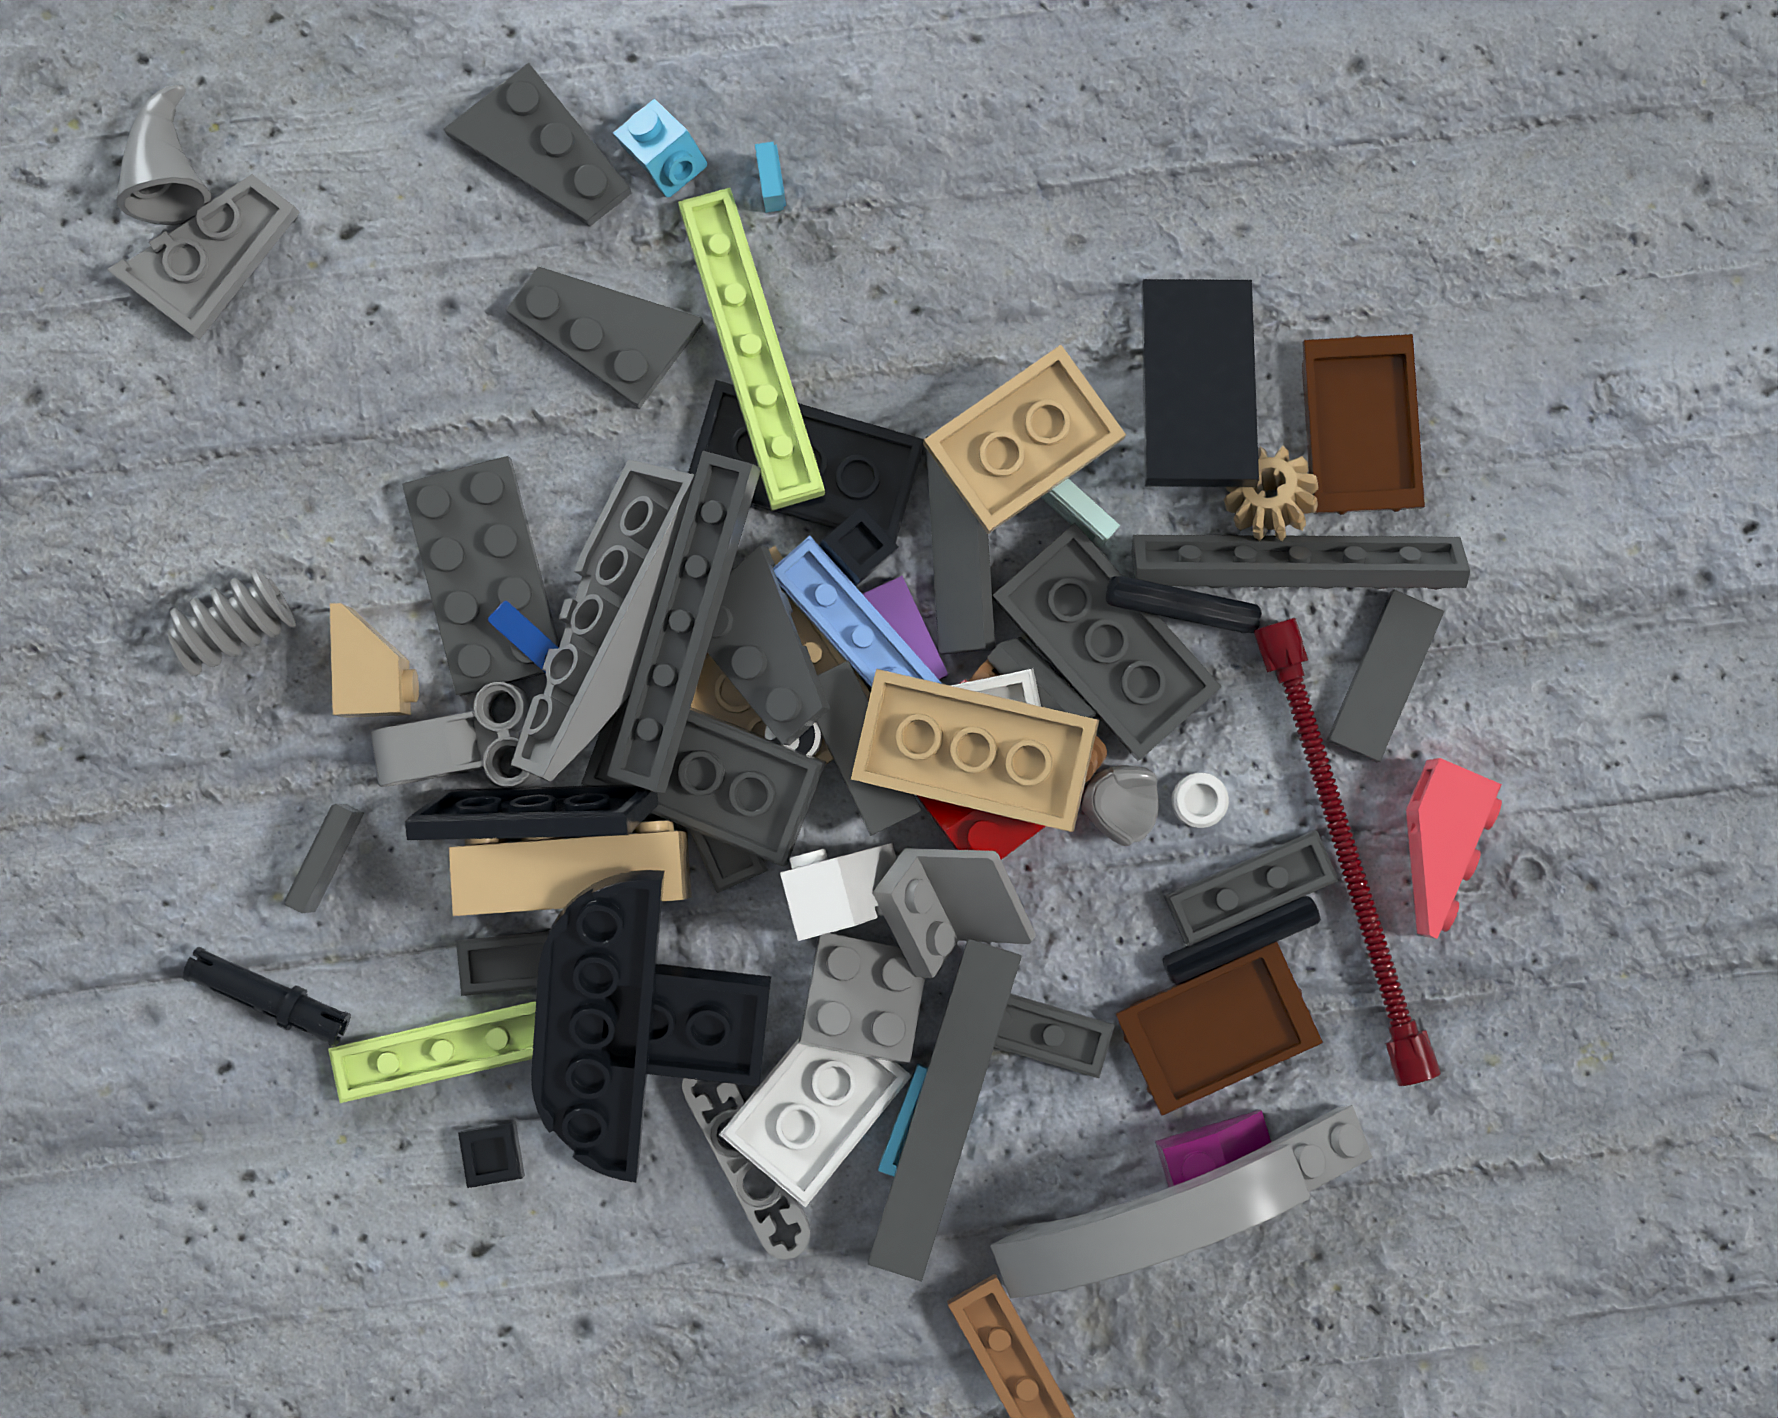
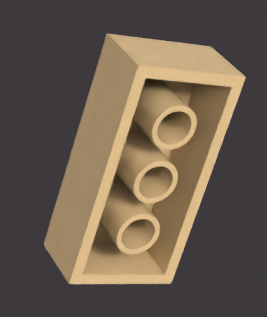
M673 821L641 822L635 828V834L621 836H579L578 838L563 839V837L521 838L522 842L508 843V838L464 839L465 846L449 847L453 916L561 909L592 884L620 873L639 870L665 871L662 901L692 898L688 833L674 831Z

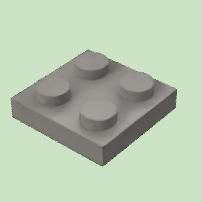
M830 933L819 935L798 1044L900 1064H909L925 978L914 976L900 947Z

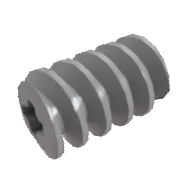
M256 567L250 570L253 587L248 589L235 577L230 580L233 597L228 599L215 587L210 590L213 607L208 609L195 597L190 600L193 617L188 619L176 607L170 610L173 627L169 628L167 632L168 638L178 660L192 676L200 675L202 672V662L209 667L220 665L222 652L229 657L240 655L242 651L241 641L249 647L258 646L262 641L261 630L269 637L278 636L281 632L280 619L289 627L296 626L293 613L281 591L272 579L265 577Z

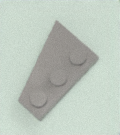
M253 174L196 210L197 215L171 233L165 231L149 241L151 246L128 261L122 259L107 269L198 340L201 339L300 213L294 205Z

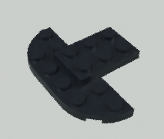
M639 870L620 873L594 883L581 891L563 908L553 922L543 946L538 968L531 1071L532 1093L537 1112L549 1133L554 1131L574 1151L573 1158L605 1176L634 1183L637 1182L640 1165L647 1074L759 1086L771 976L657 964L665 874L663 870Z

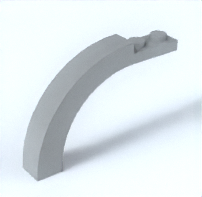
M1353 1105L1337 1107L1260 1149L1206 1174L1162 1191L1103 1210L1056 1221L1031 1224L990 1246L1010 1298L1029 1297L1072 1289L1159 1264L1254 1227L1311 1199L1309 1192L1373 1157Z

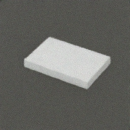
M798 1038L719 1135L802 1206L806 1207L911 1078L912 1075L899 1064L798 1044Z

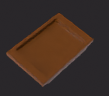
M1413 334L1367 337L1356 335L1348 338L1304 340L1302 342V377L1309 474H1314L1318 481V490L1312 494L1317 498L1318 504L1314 514L1338 513L1339 515H1344L1349 512L1386 510L1399 512L1404 509L1424 508Z
M1277 942L1171 986L1115 1013L1124 1033L1123 1039L1125 1043L1129 1044L1147 1084L1146 1090L1152 1095L1161 1116L1323 1043L1302 998V991L1297 987Z

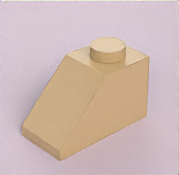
M330 603L333 715L344 718L411 715V702H417L419 697V680L416 669H410L409 660L353 608L342 603Z

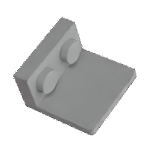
M905 848L873 891V895L915 977L934 978L959 940L967 941V938L979 942L1030 944L1036 936L998 853L995 851Z

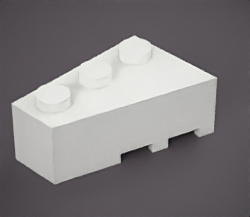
M893 843L829 860L826 849H821L789 858L792 870L780 872L797 940L801 941L865 923L878 918L877 915L882 916L883 913L873 895V891L897 858Z

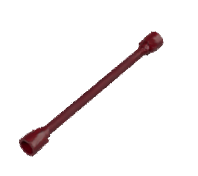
M1292 618L1254 631V635L1267 673L1275 671L1278 683H1282V686L1286 687L1284 693L1288 694L1286 697L1287 701H1290L1288 705L1290 708H1293L1290 711L1291 714H1295L1293 720L1297 721L1295 723V727L1299 728L1297 734H1301L1299 740L1303 741L1301 744L1302 748H1305L1303 753L1308 755L1305 759L1310 761L1308 768H1312L1310 774L1314 775L1312 781L1316 782L1314 787L1318 788L1316 791L1317 795H1320L1318 800L1323 802L1320 806L1322 809L1325 808L1323 815H1327L1325 821L1329 822L1327 828L1331 829L1329 834L1333 836L1331 841L1335 842L1333 847L1338 849L1335 853L1337 856H1340L1338 862L1342 863L1340 869H1344L1342 875L1346 876L1344 879L1345 883H1348L1346 888L1351 890L1348 894L1350 897H1353L1351 898V903H1355L1353 909L1357 910L1355 916L1359 917L1357 919V922L1361 924L1359 929L1364 931L1361 935L1365 937L1364 944H1368L1366 950L1370 951L1368 957L1372 958L1370 963L1374 965L1372 967L1373 971H1376L1374 974L1375 978H1378L1376 982L1378 985H1381L1379 991L1383 992L1381 998L1385 999L1383 1004L1387 1005L1385 1008L1386 1012H1389L1387 1017L1392 1019L1390 1026H1388L1391 1040L1385 1043L1397 1085L1408 1086L1428 1081L1439 1076L1441 1072L1427 1031H1418L1415 1019L1407 1015L1409 1014V1009H1406L1407 1003L1403 1002L1405 996L1401 995L1403 993L1402 988H1399L1401 983L1396 981L1399 977L1394 974L1396 973V968H1392L1394 966V962L1390 961L1392 955L1388 954L1390 952V949L1386 947L1388 943L1383 940L1386 936L1381 934L1383 928L1379 927L1381 925V921L1377 920L1379 914L1375 913L1377 908L1373 906L1375 902L1371 900L1373 897L1372 893H1368L1370 887L1366 886L1368 880L1364 879L1366 874L1362 873L1364 867L1360 866L1362 863L1361 859H1358L1360 855L1358 852H1355L1357 846L1353 845L1355 840L1351 839L1353 833L1349 832L1351 830L1350 825H1347L1349 820L1344 818L1347 814L1342 811L1345 809L1344 805H1340L1342 803V799L1338 798L1340 792H1336L1338 786L1334 785L1336 779L1332 778L1334 773L1329 771L1332 767L1327 764L1329 763V758H1325L1327 752L1323 751L1325 745L1321 744L1323 739L1319 738L1321 732L1317 731L1319 728L1318 724H1315L1317 720L1315 717H1312L1314 711L1310 710L1312 705L1308 704L1310 698L1306 697L1308 692L1304 691L1306 685L1301 683L1304 681L1303 676H1305L1301 663L1308 661L1297 620Z

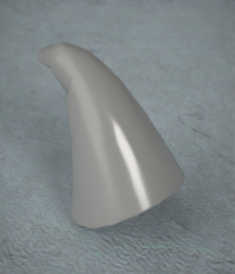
M183 85L169 86L153 94L140 108L128 137L120 173L117 206L126 215L140 221L164 225L186 223L197 215L196 210L211 201L210 191L183 153L173 124L176 106L186 92Z

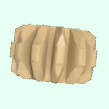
M1259 446V481L1257 487H1226L1230 493L1224 498L1225 507L1228 512L1236 513L1234 523L1240 531L1253 526L1254 538L1260 541L1268 530H1274L1277 539L1283 541L1286 537L1285 527L1287 525L1303 531L1306 526L1304 514L1315 513L1318 504L1317 498L1312 494L1318 490L1317 477L1314 474H1307L1308 463L1303 456L1289 461V451L1282 446L1274 457H1268L1267 451ZM1277 490V496L1266 498L1265 492Z

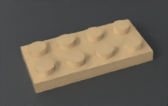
M876 669L851 779L1073 832L1099 720Z

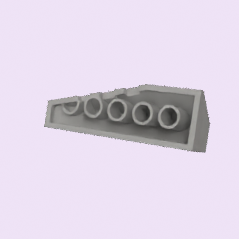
M628 459L579 556L574 572L582 576L575 600L565 599L559 620L566 623V627L559 648L548 650L542 669L546 671L548 682L544 694H539L532 699L511 765L551 782L588 745L631 694L695 475Z

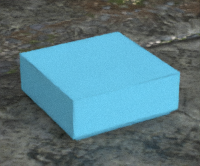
M774 141L755 144L765 212L784 210L786 200L777 144L774 145Z

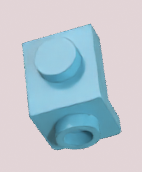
M655 99L636 112L628 121L613 132L620 145L650 174L659 190L666 197L674 195L707 167L706 159L688 130Z

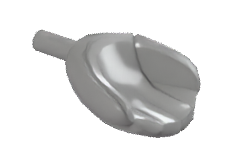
M1120 765L1105 769L1092 777L1088 786H1084L1081 797L1083 799L1082 811L1112 841L1122 846H1129L1133 842H1140L1152 830L1158 816L1157 777L1153 771L1139 766Z

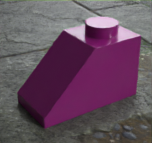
M1262 1110L1253 1111L1155 1141L1169 1188L1229 1164L1271 1143Z

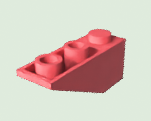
M1442 758L1426 761L1406 809L1417 934L1438 939L1441 930L1447 932L1454 923L1459 910V902L1454 900L1462 879L1468 881L1474 874L1481 855L1480 850L1475 849L1483 828L1489 830L1493 826L1502 805V800L1496 798L1502 784Z

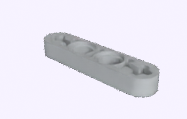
M683 1078L682 1090L684 1097L762 1246L769 1255L777 1259L789 1260L798 1257L805 1251L809 1243L811 1229L808 1218L800 1203L778 1184L775 1185L774 1191L768 1197L754 1198L749 1195L744 1188V1176L748 1171L756 1168V1166L739 1151L727 1148L719 1141L717 1133L720 1123L725 1119L733 1118L746 1102L737 1084L722 1082L717 1086V1094L722 1103H725L732 1096L738 1106L723 1109L709 1121L704 1111L712 1110L715 1107L706 1092L698 1095L694 1092L693 1086L699 1080ZM782 1196H785L789 1205L779 1207V1212L785 1223L791 1225L797 1222L801 1228L795 1233L796 1244L789 1247L784 1240L774 1242L771 1239V1236L776 1232V1223L771 1213L769 1212L763 1219H760L756 1210H763L773 1206Z

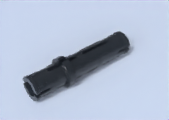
M197 947L193 951V956L197 957V960L189 957L184 967L183 980L196 983L276 1019V1026L282 1029L290 1030L294 1027L328 1042L333 1047L337 1046L341 1041V1037L337 1035L344 1036L349 1025L350 1013L342 1012L307 996V989L298 985L291 989L214 955L202 947Z

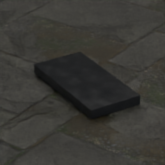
M1143 279L1141 305L1145 486L1257 487L1259 463L1252 280Z
M715 380L688 471L689 474L696 475L703 451L758 466L733 384ZM798 403L824 485L825 495L772 510L760 473L751 505L833 529L837 528L860 507H863L896 543L923 452L924 439Z
M636 785L445 790L408 817L405 821L407 840L629 835L658 806V794Z

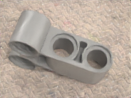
M492 682L485 685L477 693L473 712L371 731L379 786L401 785L478 770H485L486 775L494 783L501 786L522 788L532 784L538 778L537 776L522 771L518 776L509 778L501 768L503 754L508 749L517 747L519 741L518 732L523 729L531 705L530 696L523 689L505 682ZM509 693L515 700L516 711L509 721L498 723L492 715V704L499 695Z

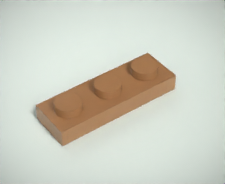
M996 1273L947 1300L951 1312L1010 1418H1076Z

